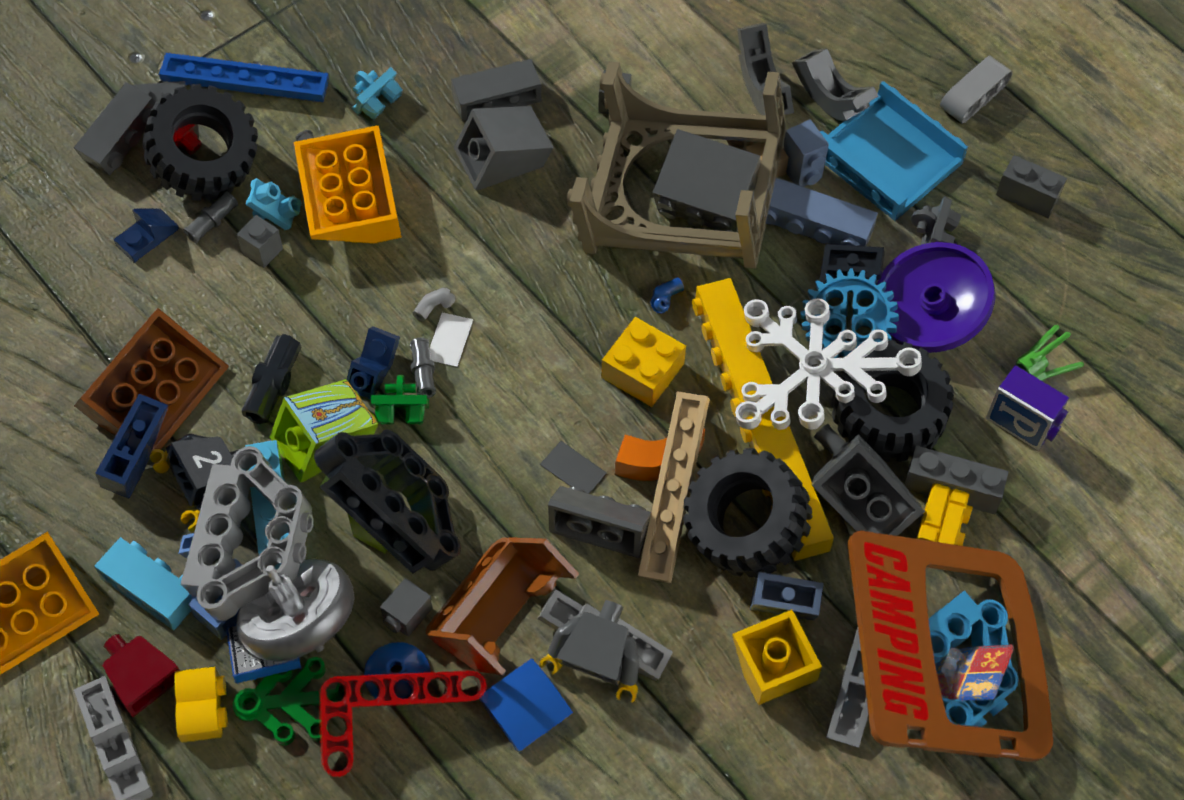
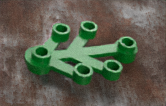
M319 657L309 658L305 663V668L280 695L268 696L279 682L284 683L292 678L293 670L287 671L285 675L273 674L266 676L255 689L247 688L241 690L234 697L232 703L235 715L243 721H259L273 733L279 745L287 746L295 739L293 727L288 723H280L267 711L282 709L307 730L312 741L320 742V735L312 734V730L320 726V719H315L301 707L319 705L320 691L302 692V690L313 679H319L324 676L326 672L324 661ZM313 664L321 665L320 670L317 672H311L309 669ZM337 684L335 689L326 690V696L332 702H340L344 697V689L341 685ZM360 687V694L363 697L362 688ZM248 702L256 703L252 710H245V704ZM282 730H289L290 735L287 738L281 739L278 737Z

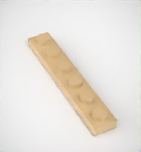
M677 391L638 572L640 578L667 583L672 582L684 525L683 516L686 514V510L683 508L684 498L690 496V492L687 489L694 477L710 401L708 396Z

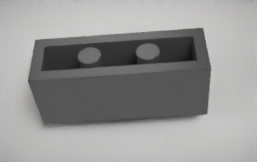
M532 59L516 61L512 64L489 68L485 71L451 79L452 96L462 122L467 121L472 109L519 107L542 101L541 82Z
M125 82L74 146V149L84 161L110 176L115 169L121 166L124 157L131 148L139 143L142 134L145 132L151 109L156 102L151 96Z
M916 446L904 486L909 491L927 496L934 483L948 486L950 489L968 492L970 496L967 505L973 506V509L995 515L1003 498L1009 471Z

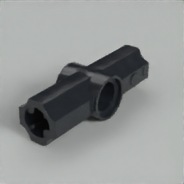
M286 334L276 336L265 361L259 362L255 368L252 378L253 387L241 410L242 415L253 423L260 425L267 423L279 396H284L289 388L291 370L301 350V343L292 336Z

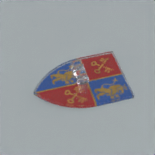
M1013 645L977 646L960 650L950 648L948 654L935 665L941 696L950 700H994L1014 651Z

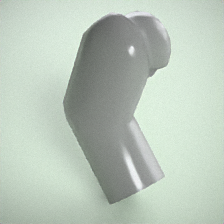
M444 287L430 292L422 298L412 314L416 319L423 322L438 304H441L444 308L450 307L456 300L455 295L450 293V289Z

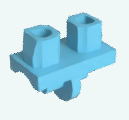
M389 68L374 82L378 77L375 71H371L369 74L359 71L355 75L357 84L353 87V90L356 94H359L362 90L363 92L356 97L357 104L352 107V110L357 115L363 111L373 120L378 117L385 106L377 98L382 94L390 103H393L403 92V89L394 80L397 73L392 68Z
M258 178L252 180L250 184L251 193L245 205L253 209V217L257 215L262 219L267 218L284 230L291 228L293 217L300 212L301 200L295 196L285 197L281 194L279 186L272 181L265 184Z

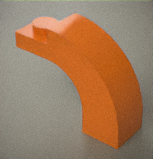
M705 428L703 430L699 452L704 443ZM625 434L615 462V475L639 481L658 480L667 438L648 441Z

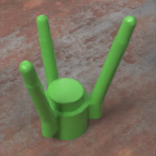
M1054 325L1024 355L1018 358L1016 366L1043 381L1046 378L1084 366V363L1077 362L1046 371L1048 360L1045 355L1071 335L1070 332H1065L1041 351H1038L1059 330V325Z

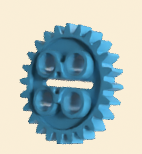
M850 268L848 276H843L839 269L837 270V278L833 279L831 275L826 274L827 283L823 284L818 280L816 281L818 291L808 290V296L811 300L818 298L828 302L831 298L835 297L843 300L838 306L829 305L830 318L823 325V349L835 341L839 333L835 335L827 333L828 327L836 325L842 329L840 332L847 330V297L849 292H853L852 331L856 334L857 338L856 348L867 340L870 335L863 336L856 332L862 326H867L872 331H885L888 341H892L889 333L897 332V326L892 322L899 321V314L893 312L898 309L897 302H890L893 299V291L884 293L886 290L885 281L876 285L877 275L875 274L866 279L865 270H862L859 276H854L853 268ZM862 298H869L873 301L868 307L858 305V301ZM803 300L804 308L810 300ZM805 310L801 311V319L806 320ZM805 321L801 323L802 330L809 331L805 336L806 340L810 341L811 324ZM877 338L874 341L881 342L883 339ZM846 339L843 340V342H846V343L852 341V339H851L850 341H847ZM853 350L842 351L834 358L845 357Z

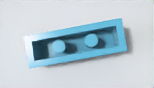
M120 537L94 566L100 578L169 628L175 630L191 612L188 604L193 596L181 585L183 575L178 578L171 573L172 569L159 558L155 561L147 556V551L135 541H132L130 544Z

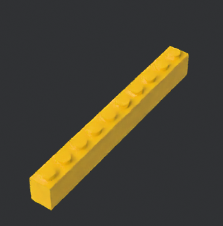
M728 278L697 286L696 297L692 299V306L695 315L701 316L703 322L701 328L704 339L706 341L710 340L713 363L715 366H720L722 371L720 375L723 389L730 392L732 397L730 405L733 415L736 417L735 411L737 406L745 402L742 396L744 384L748 382H755L757 384L773 383L760 351L751 352L747 348L746 336L752 330L746 322L744 310L732 280ZM753 390L747 392L748 395H753L756 393V391ZM773 406L762 415V420L756 428L747 430L740 426L743 441L745 443L749 442L750 447L755 448L759 454L764 450L772 453L776 459L780 458L803 483L802 486L808 492L810 497L808 504L812 508V518L806 520V522L811 526L809 536H802L801 538L804 546L800 552L794 550L791 553L794 561L829 552L834 537L815 489L812 486V481L790 426L779 430L772 425L771 413L774 410ZM783 416L776 418L777 421H783L785 419V417ZM747 417L745 418V420H749L754 417ZM762 489L765 496H770L771 502L773 504L772 494L769 491Z

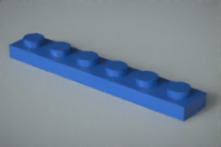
M173 53L165 54L159 72L160 80L163 82L185 81L187 85L200 84L202 87H209L210 85L217 87V89L324 102L330 81L328 73Z

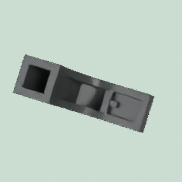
M760 23L737 29L741 54L738 56L745 85L753 104L761 115H765L763 91L767 73L777 71L771 54L767 24ZM780 79L785 115L794 113L790 85Z
M827 48L813 50L792 62L802 85L810 97L827 114L838 120L847 121L870 106L869 102L878 97L874 86L857 88L847 83L837 71Z

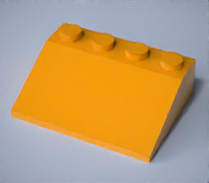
M379 125L294 142L311 239L378 243L402 238Z
M48 532L0 559V675L99 615L96 607Z

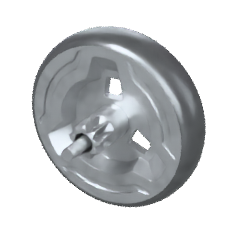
M308 559L300 563L298 575L293 583L286 574L280 576L273 565L268 566L266 571L272 579L268 584L270 592L239 609L236 626L242 644L254 656L268 661L295 659L315 649L317 652H321L324 649L323 644L329 641L342 628L352 611L354 590L350 578L338 565L322 559Z

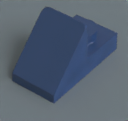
M133 209L136 223L113 239L115 245L134 263L180 229L179 225L161 209Z

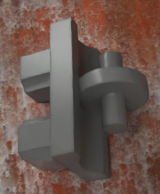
M943 197L939 206L931 208L926 205L923 209L913 212L911 222L917 227V232L923 234L920 245L933 242L954 243V236L944 232V228L952 232L958 226L961 214L950 209L951 199Z

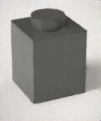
M257 215L237 233L242 254L263 268L283 249L279 230Z
M406 578L380 606L384 625L392 632L397 634L400 631L407 637L411 635L433 609L431 596Z

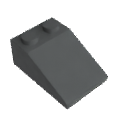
M860 435L856 436L812 477V486L856 531L898 536L925 512V509L888 465Z

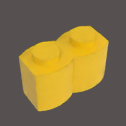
M216 667L175 671L177 736L181 742L222 738V728L228 726L226 707H221V696L226 695V681L224 675L219 676Z

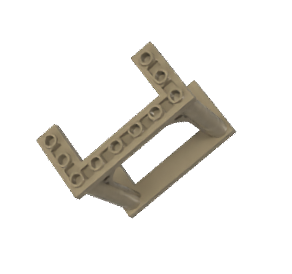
M608 62L606 72L602 73L600 77V90L604 91L605 94L604 105L605 109L609 110L610 128L603 136L604 150L602 155H599L597 158L598 172L596 177L592 178L591 186L589 185L588 178L576 177L574 187L569 189L567 195V204L572 208L573 224H576L578 228V241L582 242L584 252L596 254L598 246L741 258L744 262V268L756 269L786 132L780 73H767L763 91L765 115L682 110L657 104L638 94L626 83L622 75L620 62ZM677 129L707 139L765 143L754 194L753 191L741 190L735 214L738 232L670 227L645 220L630 207L625 198L624 183L629 168L650 147L673 139ZM648 133L650 135L656 134L654 137H648ZM631 134H636L643 141L640 145L634 146L627 142V137ZM624 150L630 152L627 157H624ZM612 196H618L617 201L612 202ZM615 209L624 210V213L615 220L606 219L609 212ZM628 220H633V221H634V224L631 225V224H628L627 222H628Z

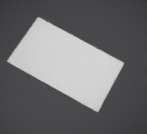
M442 312L429 348L431 360L457 367L473 319Z

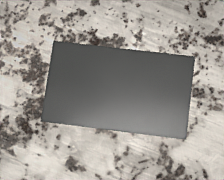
M562 441L557 444L540 464L569 486L578 487L587 494L607 474V472Z

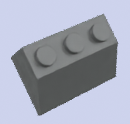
M560 486L548 503L549 532L640 558L651 512L636 504L625 505L618 503L608 496L602 495L598 497L587 494L578 487L567 488Z

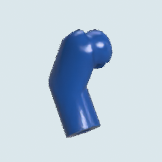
M679 277L654 288L651 307L655 312L665 313L670 307L671 296L684 291V285Z

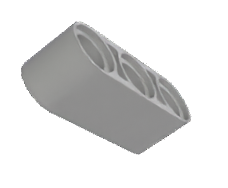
M988 56L946 93L940 103V107L961 123H965L1007 85L1013 72L993 57Z

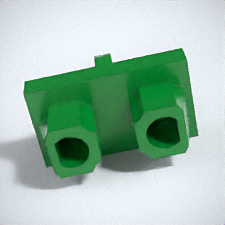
M397 375L396 384H385V393H396V395H371V405L375 409L377 423L380 425L394 424L395 409H406V424L422 425L425 409H429L427 395H405V393H416V384H405L404 375Z

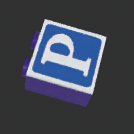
M1015 365L997 389L986 419L1039 451L1047 439L1052 442L1062 426L1060 425L1069 412L1064 409L1069 397Z

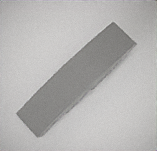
M555 589L537 619L557 630L573 617H581L584 612L599 616L600 611L587 603L582 606ZM619 618L617 624L627 627L629 636L636 642L639 657L638 673L657 681L673 652Z
M857 627L826 738L859 748L869 712Z
M106 676L74 689L90 738L96 747L115 799L145 800L154 796Z

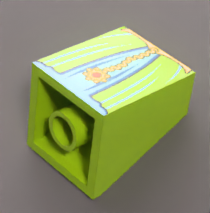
M345 379L284 397L272 428L270 439L272 441L277 440L281 455L301 483L322 472L314 458L315 451L339 432H345L351 436L372 435L375 433L378 423L373 413L367 409L360 399L358 392Z

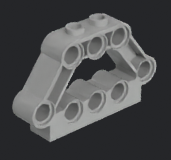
M248 446L239 449L234 454L231 465L212 464L181 580V585L192 596L197 597L198 603L214 619L219 621L232 618L238 609L270 592L268 584L272 579L266 571L268 566L273 565L275 567L277 564L282 563L276 569L277 573L280 576L286 574L293 583L298 575L300 563H303L306 557L305 542L307 534L313 528L312 506L299 488L288 485L273 471L271 464L256 447ZM250 487H255L276 510L274 519L265 528V535L269 542L267 549L258 557L235 569V561L232 555L234 549L243 540L240 524L241 520L250 511L251 504L247 498ZM296 503V505L293 508L288 510V507L290 505ZM228 528L225 533L220 535L224 529ZM289 533L286 538L280 540L284 534ZM220 558L216 564L212 565L216 559ZM223 595L222 599L214 604L215 600Z

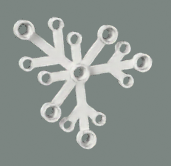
M818 298L810 300L805 305L806 320L811 324L809 350H807L792 337L793 325L797 322L796 310L793 307L784 306L778 311L779 326L769 317L768 306L764 301L757 299L749 301L744 307L746 322L753 327H762L767 333L750 332L746 336L747 348L751 352H759L765 346H784L800 360V369L781 384H757L755 382L744 384L742 396L745 402H742L736 408L737 423L744 429H754L760 424L762 415L774 406V410L771 413L773 427L779 430L786 429L791 422L789 412L787 411L788 394L807 380L806 402L799 407V420L803 427L811 430L817 429L823 424L825 419L824 409L819 403L820 379L835 390L838 401L848 403L855 397L854 386L850 382L843 381L833 372L844 371L867 391L868 399L871 402L879 403L886 398V386L880 381H875L865 371L898 370L905 376H914L922 367L921 354L914 348H904L897 353L896 357L865 358L874 350L881 351L888 346V336L883 330L872 331L869 338L857 348L856 334L851 330H844L839 333L835 341L822 350L823 325L830 318L829 304L825 300ZM785 315H792L790 318H783ZM877 338L883 339L881 342H875L874 340ZM845 339H852L851 342H843ZM753 340H760L756 344L751 343ZM853 350L844 358H834L842 351ZM843 390H849V391H850L848 394H841V393H840V392L843 391ZM874 390H881V391H882V392L879 393V394H873V393H872V391H874ZM749 391H756L753 395L747 394ZM780 416L785 417L783 421L776 420ZM811 416L817 417L815 419H808ZM747 417H754L752 419L745 420V418Z

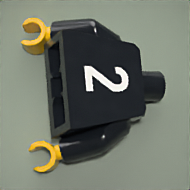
M186 434L177 441L171 442L166 447L165 452L155 449L150 454V459L154 463L153 469L157 473H164L170 468L190 506L197 507V510H187L181 515V522L183 524L195 518V522L188 527L191 533L195 532L212 464L231 465L233 456L238 451L229 452L223 439L218 436L205 437Z

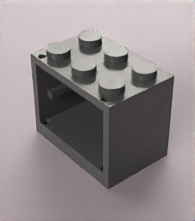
M677 129L653 190L657 210L660 211L661 215L670 219H676V216L686 219L688 224L697 228L707 226L718 231L738 232L735 214L741 190L753 191L754 194L761 165L760 155Z

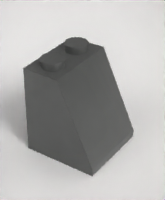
M519 106L472 109L454 146V150L474 189L481 190L542 168L552 152L553 146L532 107Z

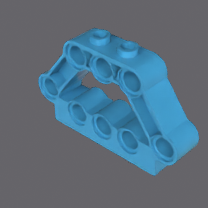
M964 590L942 609L935 612L929 618L935 665L949 651L957 648L969 635L971 636L973 651L1009 649L1005 627L1008 622V614L1004 606L995 600H985L977 605ZM1011 657L994 699H975L978 703L977 705L973 700H950L942 697L947 718L950 722L955 724L951 721L949 715L955 719L956 725L982 727L987 723L983 718L984 715L990 712L995 716L1009 704L1004 698L1015 690L1019 681L1018 674L1012 667Z

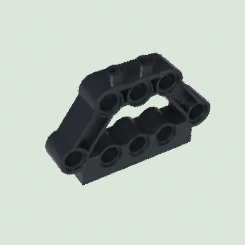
M387 429L379 434L355 436L339 432L315 451V462L318 468L326 475L320 488L412 574L423 567L431 571L438 570L460 554L461 544L454 531L448 503L449 488L446 481L395 432ZM376 471L380 472L384 476L386 484L391 488L390 490L383 485L382 480ZM398 492H401L406 497L410 509L406 506L404 499Z

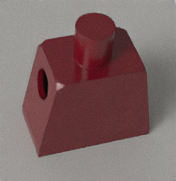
M116 634L105 642L104 648L111 657L105 660L102 666L132 718L175 685V671H180L176 663L142 636H136L127 643L120 634Z

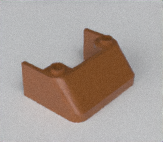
M501 538L489 547L426 628V635L435 644L475 671L503 675L506 670L498 663L500 648L495 643L530 596L548 595L555 588L558 578L576 579L579 573L545 538Z

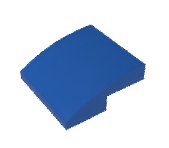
M532 658L487 689L483 696L479 698L495 724H499L517 752L523 750L573 713L559 691Z

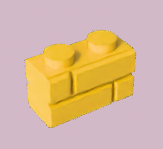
M938 483L932 484L916 539L962 546L965 533L960 532L962 523L968 524L973 506L967 505L970 496L968 492L950 489V487Z

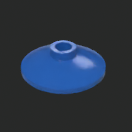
M394 642L378 648L370 656L365 666L364 675L394 674L390 669L395 665L402 667L401 672L397 674L430 672V666L426 656L420 649L408 643ZM404 680L397 681L394 685V692L398 698L407 699L411 694V686ZM365 682L370 694L376 698L378 695L377 686L372 682Z

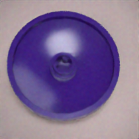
M933 242L908 249L888 264L882 272L881 279L877 282V285L884 281L886 282L884 293L893 291V299L890 302H897L898 309L893 312L899 314V321L892 322L897 326V332L889 333L892 340L896 341L899 345H903L904 342L913 344L912 348L917 350L922 348L929 353L954 349L971 340L986 325L995 305V286L988 266L976 253L954 243Z

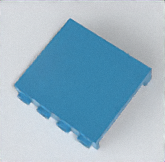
M882 81L879 86L878 97L869 102L870 106L867 109L844 121L828 135L824 131L820 133L829 143L825 165L891 219L896 221L963 164L968 146L960 138L953 136L944 129L938 121L933 120L921 111L916 104H912L903 97L897 89L890 87Z

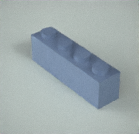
M776 178L766 224H773L785 228L794 234L808 236L820 243L867 246L873 233L878 213Z

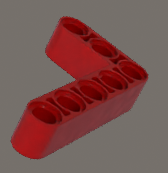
M449 671L329 678L322 684L319 692L322 769L330 776L340 777L350 772L353 767L352 708L471 702L478 700L485 693L486 681L484 677L477 671ZM466 677L474 679L477 683V691L473 696L464 694L461 689V683ZM432 679H439L444 684V693L439 698L433 697L428 692V683ZM404 680L410 684L411 694L407 699H400L396 696L394 685L397 681ZM364 682H372L378 688V695L372 701L365 700L360 694V687ZM336 683L343 687L344 697L340 702H332L327 698L326 688L328 685ZM333 717H338L345 723V731L339 737H334L327 731V723ZM335 751L343 753L346 757L344 769L338 772L331 770L328 766V757Z

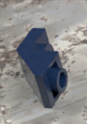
M374 326L368 329L362 354L359 358L351 361L347 375V381L360 396L371 400V395L377 393L393 364L400 336Z

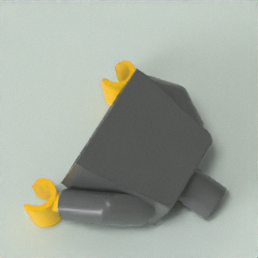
M605 600L599 616L584 612L581 617H573L556 630L549 646L548 654L541 659L539 666L543 668L549 660L554 664L552 675L565 665L617 686L621 681L622 683L618 688L616 698L620 700L622 691L628 690L632 694L631 703H633L638 693L636 683L639 657L636 642L629 636L628 628L617 624L624 607L615 602Z

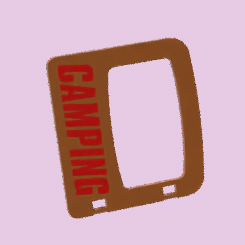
M856 531L848 539V550L870 729L875 741L880 745L890 747H912L927 751L990 758L1003 757L1027 762L1039 761L1049 754L1053 746V731L1043 654L1024 572L1016 560L1008 554L999 551L868 531ZM926 568L988 576L998 581L1008 614L1017 660L1023 707V732L956 725L947 718L937 677L930 635L926 597ZM907 729L920 730L921 740L908 738ZM1000 740L1012 741L1013 750L1001 749Z

